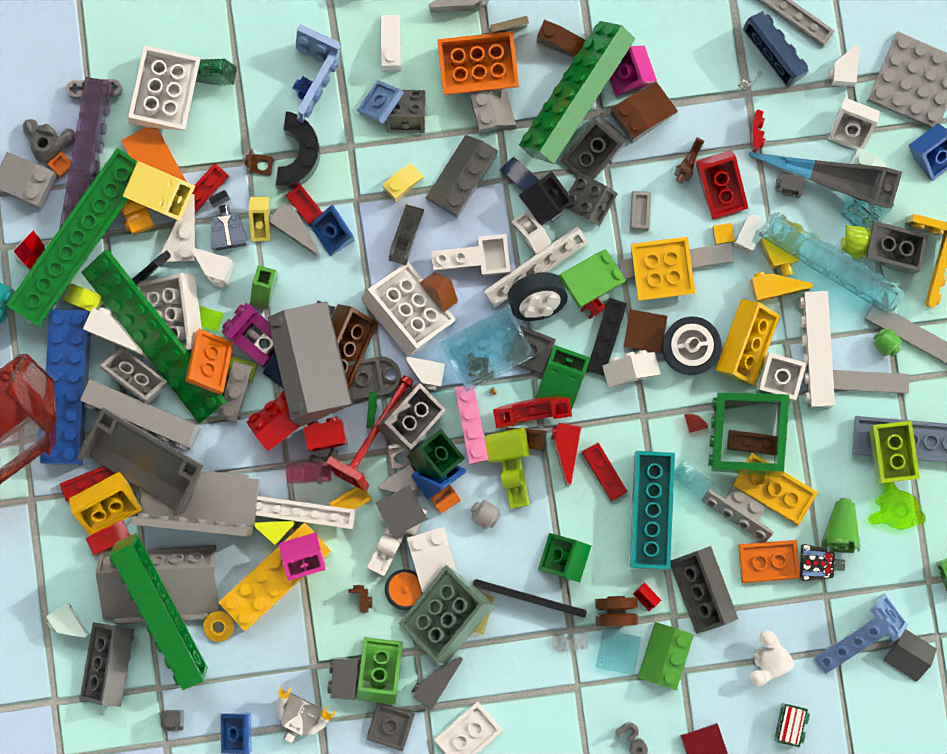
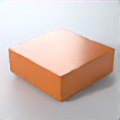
M62 151L47 163L60 178L75 166Z

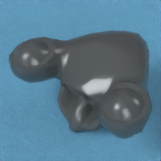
M33 119L25 120L22 125L32 153L39 163L51 160L62 149L72 145L76 140V133L73 129L66 128L61 132L60 136H57L56 131L50 125L38 126L37 121Z

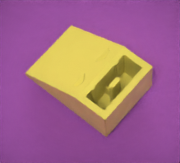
M137 161L123 197L180 221L195 185Z

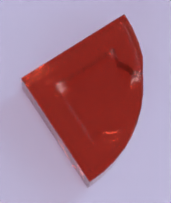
M695 414L684 415L689 433L708 428L707 423L700 416Z

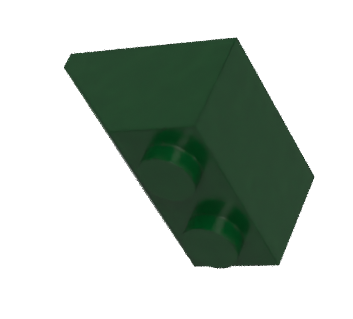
M442 429L438 430L406 456L418 472L437 479H442L465 459Z

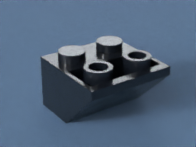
M552 171L518 195L541 226L575 202Z

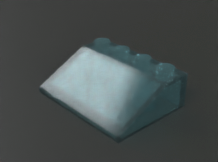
M509 306L440 341L447 358L467 392L535 357Z

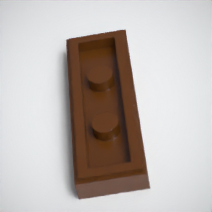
M729 430L727 449L774 456L776 436Z

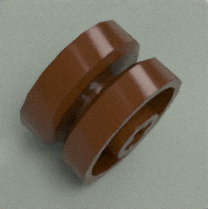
M607 596V598L595 599V609L607 610V614L595 616L596 626L638 625V615L636 613H626V610L638 607L637 597Z

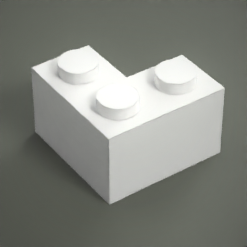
M646 350L626 353L623 355L624 358H612L609 360L610 363L602 365L608 388L648 379L661 374L655 352L647 353Z

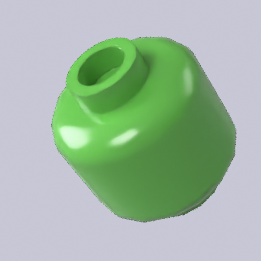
M884 328L873 337V345L883 357L888 355L893 357L901 350L899 346L902 344V340L892 329L886 330Z

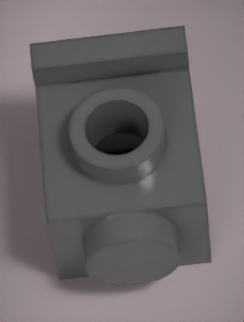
M782 173L779 178H776L774 189L777 192H782L784 196L796 194L795 198L799 199L803 193L805 176Z
M184 710L161 711V727H164L166 731L184 730Z

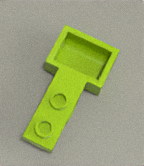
M525 428L486 435L485 445L489 463L501 462L502 464L501 482L507 490L510 509L529 506L530 500L522 463L523 457L530 456Z

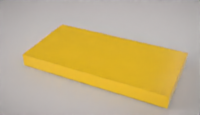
M751 453L746 461L769 463L754 453ZM785 472L781 477L738 474L732 484L741 492L796 525H800L818 494L817 491Z

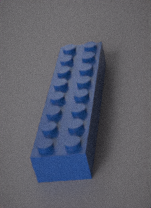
M51 309L49 312L40 463L83 466V459H78V456L85 442L86 407H84L85 403L80 401L88 384L91 334L83 329L90 314L86 310Z

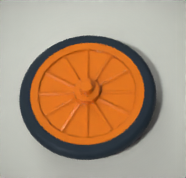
M401 569L389 576L385 584V594L391 605L401 610H410L423 594L416 572L409 569Z

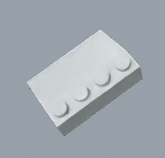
M144 45L128 123L147 128L185 131L200 58Z
M409 262L370 287L361 297L362 302L408 357L415 354L456 321L448 310L443 313L419 284L423 279Z
M179 273L139 283L137 287L186 350L191 353L195 333L198 329H202L195 275Z

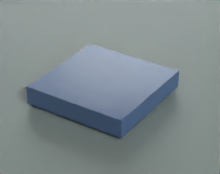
M377 80L357 109V112L383 124L404 92L399 88Z

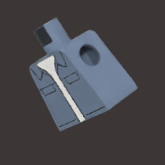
M229 205L218 206L219 216L211 218V249L213 251L248 246L249 242L238 213L231 214Z

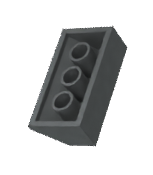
M465 135L426 196V199L458 218L497 157L498 150L482 140Z
M711 546L671 560L672 571L696 634L739 619Z
M93 622L79 700L99 705L121 707L131 646L134 639V629Z

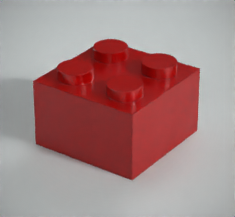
M331 417L327 418L325 423L314 421L303 427L307 449L310 453L348 445L342 419Z

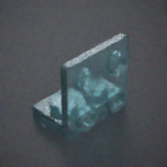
M851 197L838 213L853 226L867 227L872 230L873 221L881 222L891 209L871 205Z

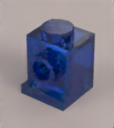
M302 76L300 80H296L292 89L296 91L297 97L303 100L313 82Z

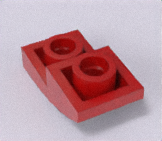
M758 109L754 113L750 131L751 149L754 153L759 148H763L766 138H763L765 132L759 130L762 129L765 118L762 117L764 111Z
M122 520L87 537L86 541L93 556L112 549L116 542L129 537L130 534Z

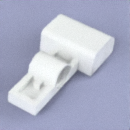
M506 234L478 237L477 247L431 251L433 271L464 270L470 267L481 266L482 277L510 273Z
M381 515L380 521H382V522L385 523V521H384V519H383V517H382V515ZM421 523L395 537L392 536L387 527L367 568L385 576L405 534L415 536Z

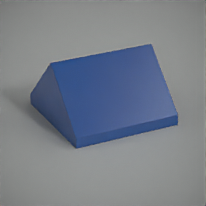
M330 205L310 224L330 256L355 241L353 234L334 205Z
M457 465L442 479H437L418 471L411 475L428 500L465 474L466 469Z
M251 713L221 714V753L250 754L252 752Z

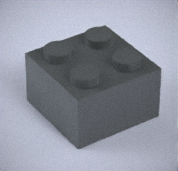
M336 657L334 661L330 662L329 673L333 674L332 681L328 682V693L331 694V698L356 699L360 659Z

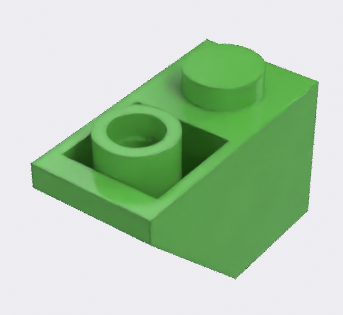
M257 266L249 305L268 310L278 276L276 270Z

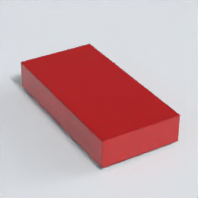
M301 184L285 195L309 226L323 213Z

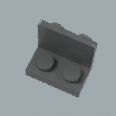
M402 90L404 94L387 117V133H425V90Z
M579 173L568 192L575 202L567 207V209L600 226L618 193L608 186Z

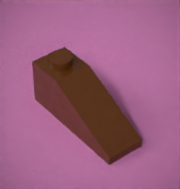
M544 20L537 35L536 43L574 58L586 40L562 26Z

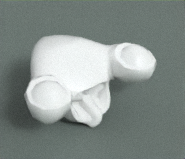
M763 631L760 634L759 641L766 647L759 648L753 654L756 666L761 668V670L751 672L749 677L750 683L756 687L763 686L771 679L788 673L794 667L792 657L780 645L776 634L772 631Z

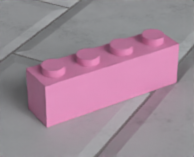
M474 384L455 387L469 465L488 461Z

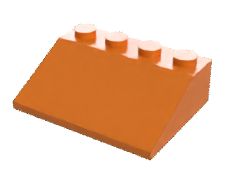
M513 31L437 39L443 95L519 87Z

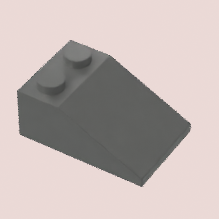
M600 115L587 127L561 159V162L575 175L578 176L579 173H582L595 180L629 139Z
M873 221L866 259L911 275L921 272L928 234Z

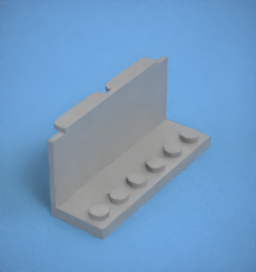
M201 471L191 500L185 511L178 516L174 515L175 507L143 489L142 511L138 513V516L131 517V525L237 536L253 535L259 479L248 478V475Z
M216 545L146 549L183 621L204 620L207 618L208 613L219 611L215 578ZM111 551L100 553L96 569V579L103 619H114L117 625L146 623L144 618L139 616L137 612L138 606L135 601H131L126 584H122L120 581L117 567H113L110 562L109 556Z

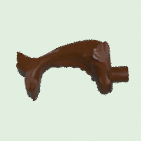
M697 137L690 152L681 164L676 167L674 175L677 176L676 181L682 184L684 180L688 182L691 176H693L692 170L695 160L704 144V140Z

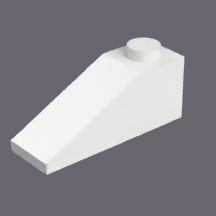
M381 15L382 71H401L400 15Z

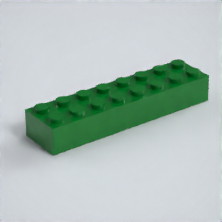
M599 21L593 28L589 38L584 42L579 53L574 57L568 70L563 74L559 84L553 89L547 102L544 103L542 110L533 120L528 131L523 135L519 146L532 158L554 164L636 38L622 25Z
M135 533L116 542L109 556L110 562L113 567H117L120 581L122 584H126L131 601H135L138 606L137 612L146 621L148 633L154 636L157 650L163 653L166 667L171 669L174 674L175 684L177 686L180 685L182 691L203 682L208 666L138 534Z

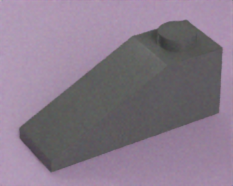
M458 657L423 679L421 683L417 681L412 689L414 693L413 698L433 709L463 658Z

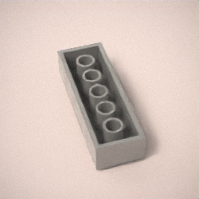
M89 379L80 401L85 403L84 407L98 412L99 409L106 408L131 424L137 425L138 428L150 435L152 432L156 433L155 437L167 443L169 440L174 441L172 445L186 450L187 447L193 448L201 430L199 426L91 379Z

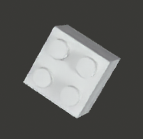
M768 353L765 357L756 392L762 394L789 395L790 402L796 401L807 363Z

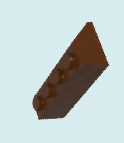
M338 304L332 316V321L348 388L350 389L378 322L351 306ZM356 361L354 365L348 366V362Z

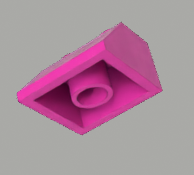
M631 46L610 77L615 96L642 89L657 81L645 46Z

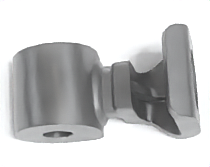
M627 722L615 731L616 736L619 737V735L630 728L631 733L627 740L631 742L629 747L631 754H647V745L641 738L636 737L639 733L637 725Z

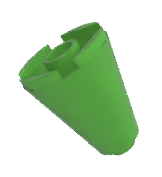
M840 498L839 501L835 502L821 541L822 548L827 550L828 546L833 548L832 552L854 553L855 549L858 552L860 551L855 503L851 502V499Z

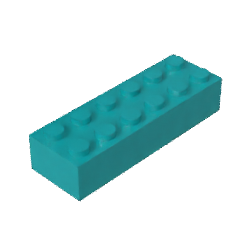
M634 452L629 568L670 570L675 453Z

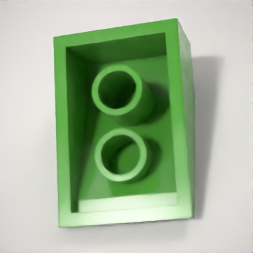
M606 249L558 275L578 308L612 292L626 281Z
M364 637L356 700L395 705L403 642Z

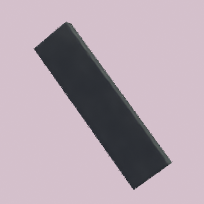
M612 298L608 299L586 371L605 376L602 365L609 363L627 303Z

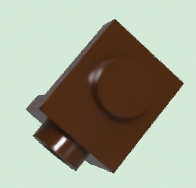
M353 585V589H348V593H360V612H369V608L373 606L372 597H369V589H364V585Z

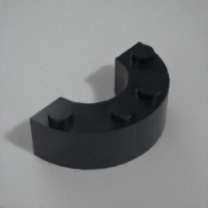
M288 111L285 114L283 130L285 135L293 137L299 143L300 151L293 163L278 167L275 184L277 190L294 189L298 185L307 182L315 173L320 161V145L313 127L307 120H304L303 123L299 122L297 114Z

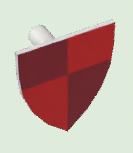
M32 230L12 251L14 259L20 261L26 268L31 270L44 252L45 246L35 231Z

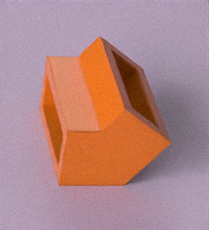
M448 485L430 498L441 514L461 501L451 485Z

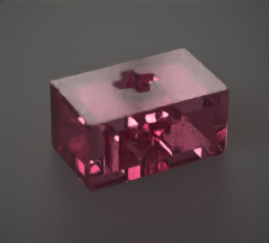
M324 461L286 464L287 484L297 485L332 481L331 470Z

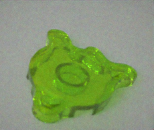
M894 482L883 483L884 493L875 500L876 504L881 507V510L868 517L869 523L872 525L885 523L898 530L924 524L926 516L922 512L917 498L908 492L899 490Z

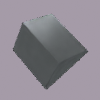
M905 629L901 637L893 643L883 661L917 682L932 666L937 648Z

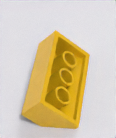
M741 299L715 370L727 377L755 386L780 315L759 302Z

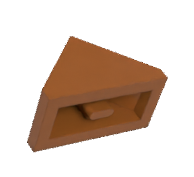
M434 272L419 283L443 313L458 302L452 280Z

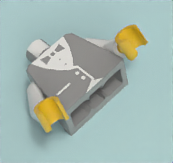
M283 685L280 686L277 712L281 725L288 728L283 737L284 740L294 744L298 734L304 737L307 734L314 735L322 730L335 715V711L332 714L327 712L329 706L323 709L292 694L291 687H289L288 691H284L282 689Z

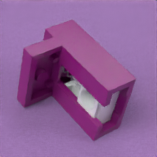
M245 303L243 306L241 304L234 313L236 315L232 320L228 319L223 324L221 332L260 366L265 368L275 353L269 322L251 305ZM253 325L256 326L263 334H258L259 332L251 329ZM247 332L249 334L248 336H250L251 339H254V344L245 337V334ZM269 340L270 346L267 349H262L260 347L261 341Z

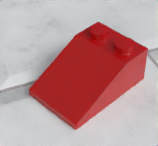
M731 150L695 161L699 180L712 219L749 208L736 155Z
M558 423L557 427L552 429L551 440H554L553 445L565 486H570L581 427Z

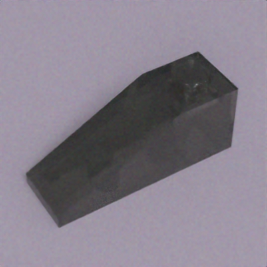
M406 204L390 248L388 261L407 266L424 209Z

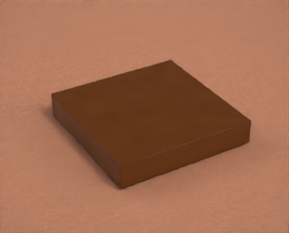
M630 309L623 347L661 354L668 316Z

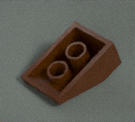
M656 81L614 106L610 114L629 141L634 143L672 117L678 110Z

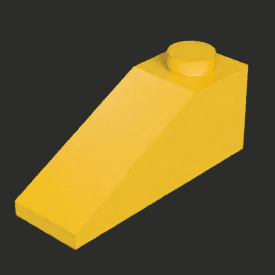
M765 272L754 274V277L750 280L756 302L799 293L813 288V283L771 273L765 275Z

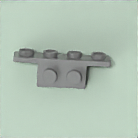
M734 486L725 499L711 489L701 499L708 507L713 508L762 542H767L774 533V531L758 521L766 507Z

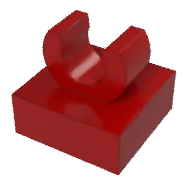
M596 299L581 308V312L589 309L591 315L588 318L591 319L595 315L597 316L606 305L599 299Z

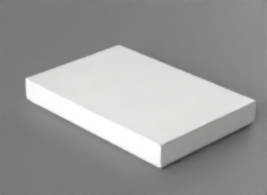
M477 701L441 732L434 741L445 754H478L503 730Z

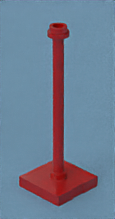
M406 375L399 379L401 384L350 465H346L331 456L326 462L335 476L364 492L367 491L370 485L364 475L358 472L356 468L380 432L376 428L378 423L400 400L407 387H412L413 380Z

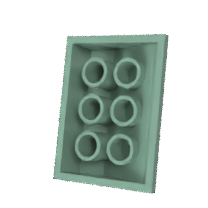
M445 565L398 624L436 663L447 664L493 608L494 604L451 567Z

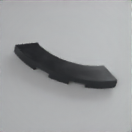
M168 250L155 258L133 277V282L138 285L159 268L158 266L161 267L171 257Z

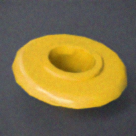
M217 611L207 616L203 629L210 640L222 642L232 635L234 622L227 613ZM214 622H222L224 630L216 632L213 629Z

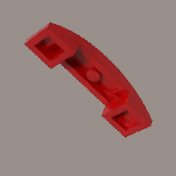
M569 397L530 399L493 409L496 428L515 426V423L549 417L559 419L572 416Z

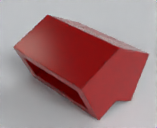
M645 582L633 593L649 612L661 602V599Z

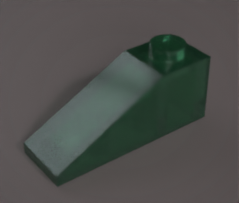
M225 58L200 59L196 82L213 85H234L237 66Z

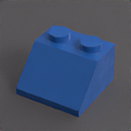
M937 123L908 145L913 159L931 181L947 171V129Z

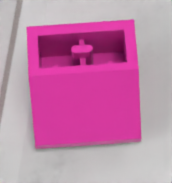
M317 532L279 543L281 558L288 581L327 570Z

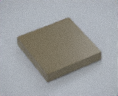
M528 16L492 24L488 29L489 34L526 27L529 24Z

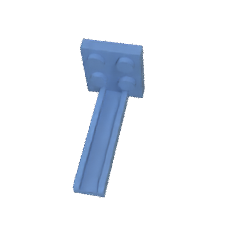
M301 24L297 29L295 48L303 54L315 57L319 62H324L298 107L297 120L303 123L306 117H310L314 102L317 103L322 94L320 91L323 87H327L330 81L329 75L331 72L334 73L338 67L341 43Z
M885 593L878 597L870 609L875 616L873 619L814 657L825 674L887 634L893 642L901 637L908 623Z

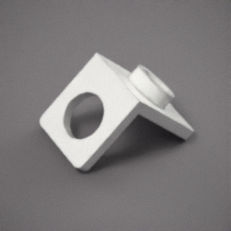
M391 442L392 445L388 446L392 468L397 469L411 465L407 457L402 464H398L395 461L397 453L401 452L407 456L409 450Z

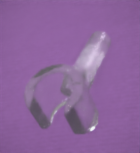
M759 71L750 80L743 77L738 86L743 90H748L752 83L763 75V72Z

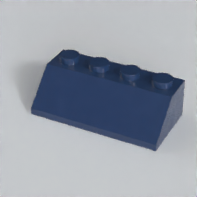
M762 11L747 19L743 31L786 87L789 88L806 76L809 71L807 69L808 65L797 56L794 46L787 43L784 33L780 29L777 30L773 25L774 21L770 15H766Z

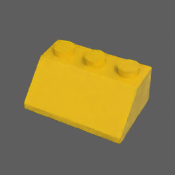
M120 472L69 498L72 514L90 536L142 511L130 484Z

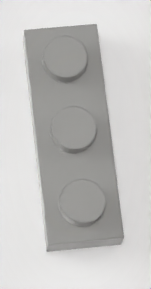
M236 361L233 362L224 393V398L227 402L221 406L218 417L234 422L238 421L253 366Z

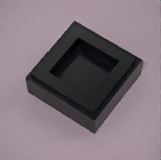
M226 190L209 197L213 208L231 200Z

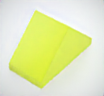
M294 521L255 523V527L276 546L295 526Z

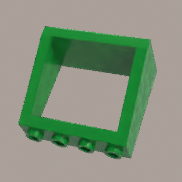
M718 392L717 398H713L712 409H716L715 417L712 416L711 428H714V436L710 435L709 447H713L712 455L709 454L708 466H712L711 471L781 477L785 467L789 395ZM725 401L778 405L774 463L721 461Z

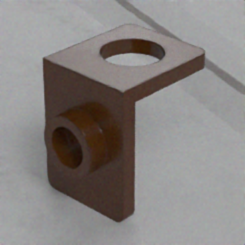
M250 149L249 155H246L245 166H247L249 173L270 176L274 158L255 154L253 149ZM260 160L268 162L266 170L258 168L257 164Z

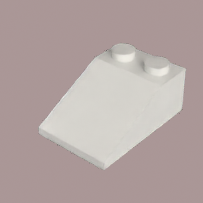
M101 307L99 310L92 308L83 328L84 330L103 340L145 356L142 349L136 344L122 324L114 318L115 315Z
M444 527L407 538L422 592L427 589L445 565H448L457 572Z

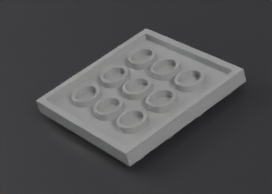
M897 32L867 100L929 128H932L937 123L940 124L947 109V53L901 32Z

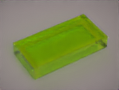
M199 305L201 326L218 332L224 313Z

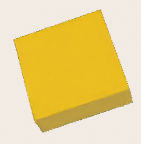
M732 223L713 226L716 245L735 242Z

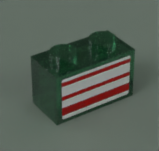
M782 703L774 741L800 748V744L804 743L806 735L803 732L804 726L809 722L810 713H807L808 709Z

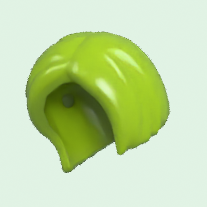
M846 225L845 238H841L842 253L852 259L866 257L871 230L867 227Z

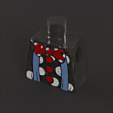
M801 544L799 581L834 578V571L845 570V559H835V551Z

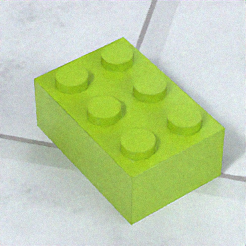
M912 421L870 426L869 434L876 484L920 479Z

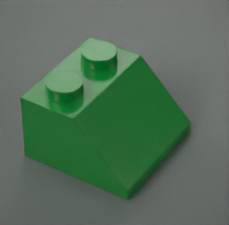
M549 533L538 570L580 583L591 545Z

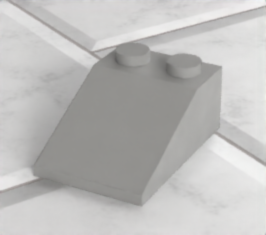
M7 152L0 164V191L42 210L58 175L39 164Z

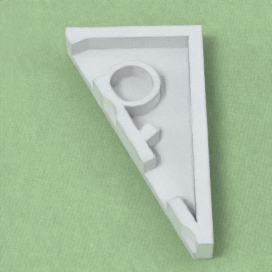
M195 194L191 195L181 220H176L161 252L162 254L168 250L171 254L167 261H196L193 249L196 248Z

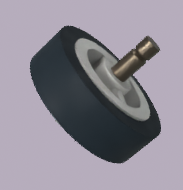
M532 270L526 272V277L514 283L507 295L513 315L523 321H538L551 317L558 313L568 300L565 286L558 275L549 272L534 274Z
M695 316L681 318L674 322L664 335L662 342L663 356L667 364L678 373L684 375L701 374L710 369L719 358L721 352L720 335L717 329L703 318Z

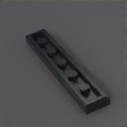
M474 579L473 586L579 617H586L587 611L584 609Z

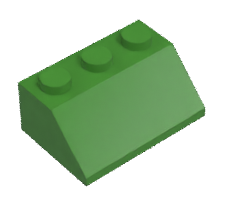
M655 622L637 678L677 691L694 634Z

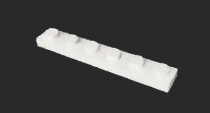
M575 227L487 288L484 293L492 306L496 308L506 301L511 286L521 278L526 277L527 271L532 270L534 274L547 272L588 244L580 228Z
M257 496L256 515L353 529L355 509Z

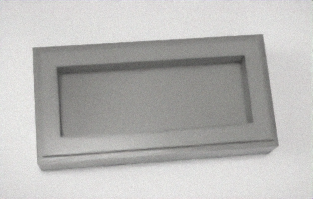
M632 191L631 230L649 231L651 192Z

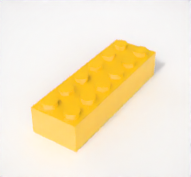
M303 523L285 541L315 532L307 523ZM318 536L325 559L332 550ZM278 547L218 603L244 631H247L304 577L292 581L287 580L280 548Z

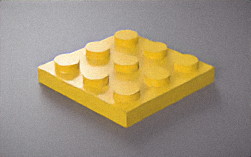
M688 237L630 244L638 301L695 294Z

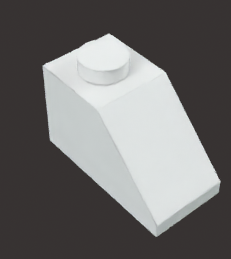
M854 46L838 59L832 68H829L828 79H831V85L854 87L857 83L859 46Z
M528 211L511 221L535 254L552 244L544 228Z
M407 357L408 365L421 384L426 385V389L437 390V388H441L445 370L444 363Z

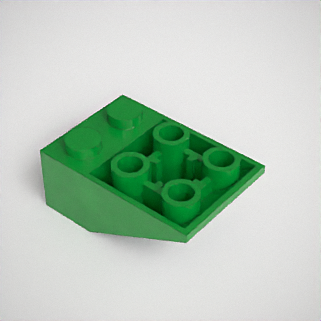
M554 345L535 399L569 397L572 411L590 357Z

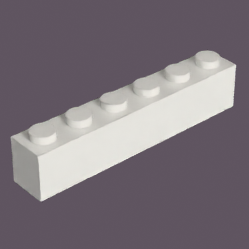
M828 291L804 292L802 297L799 298V307L803 309V316L800 317L801 328H804V335L801 337L802 346H805L803 362L807 363L806 373H804V384H807L808 392H805V402L809 405V408L835 406Z

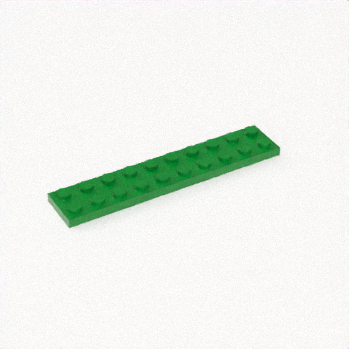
M116 148L6 306L37 327H40L129 199L123 197V193L137 163L135 159L119 148Z
M108 249L104 250L81 273L97 294L101 296L104 303L142 349L143 353L167 381L168 385L199 424L224 405L227 402L222 394H216L185 381L191 357L190 353Z

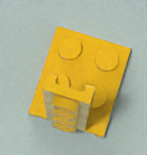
M912 214L907 216L905 224L910 225L911 229L920 231L921 229H928L930 234H943L925 301L926 307L935 308L941 300L940 288L944 286L946 281L944 273L947 268V222Z

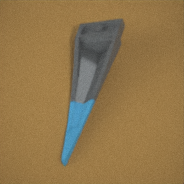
M748 153L751 157L798 176H805L808 180L868 204L891 210L902 176V171L882 166Z

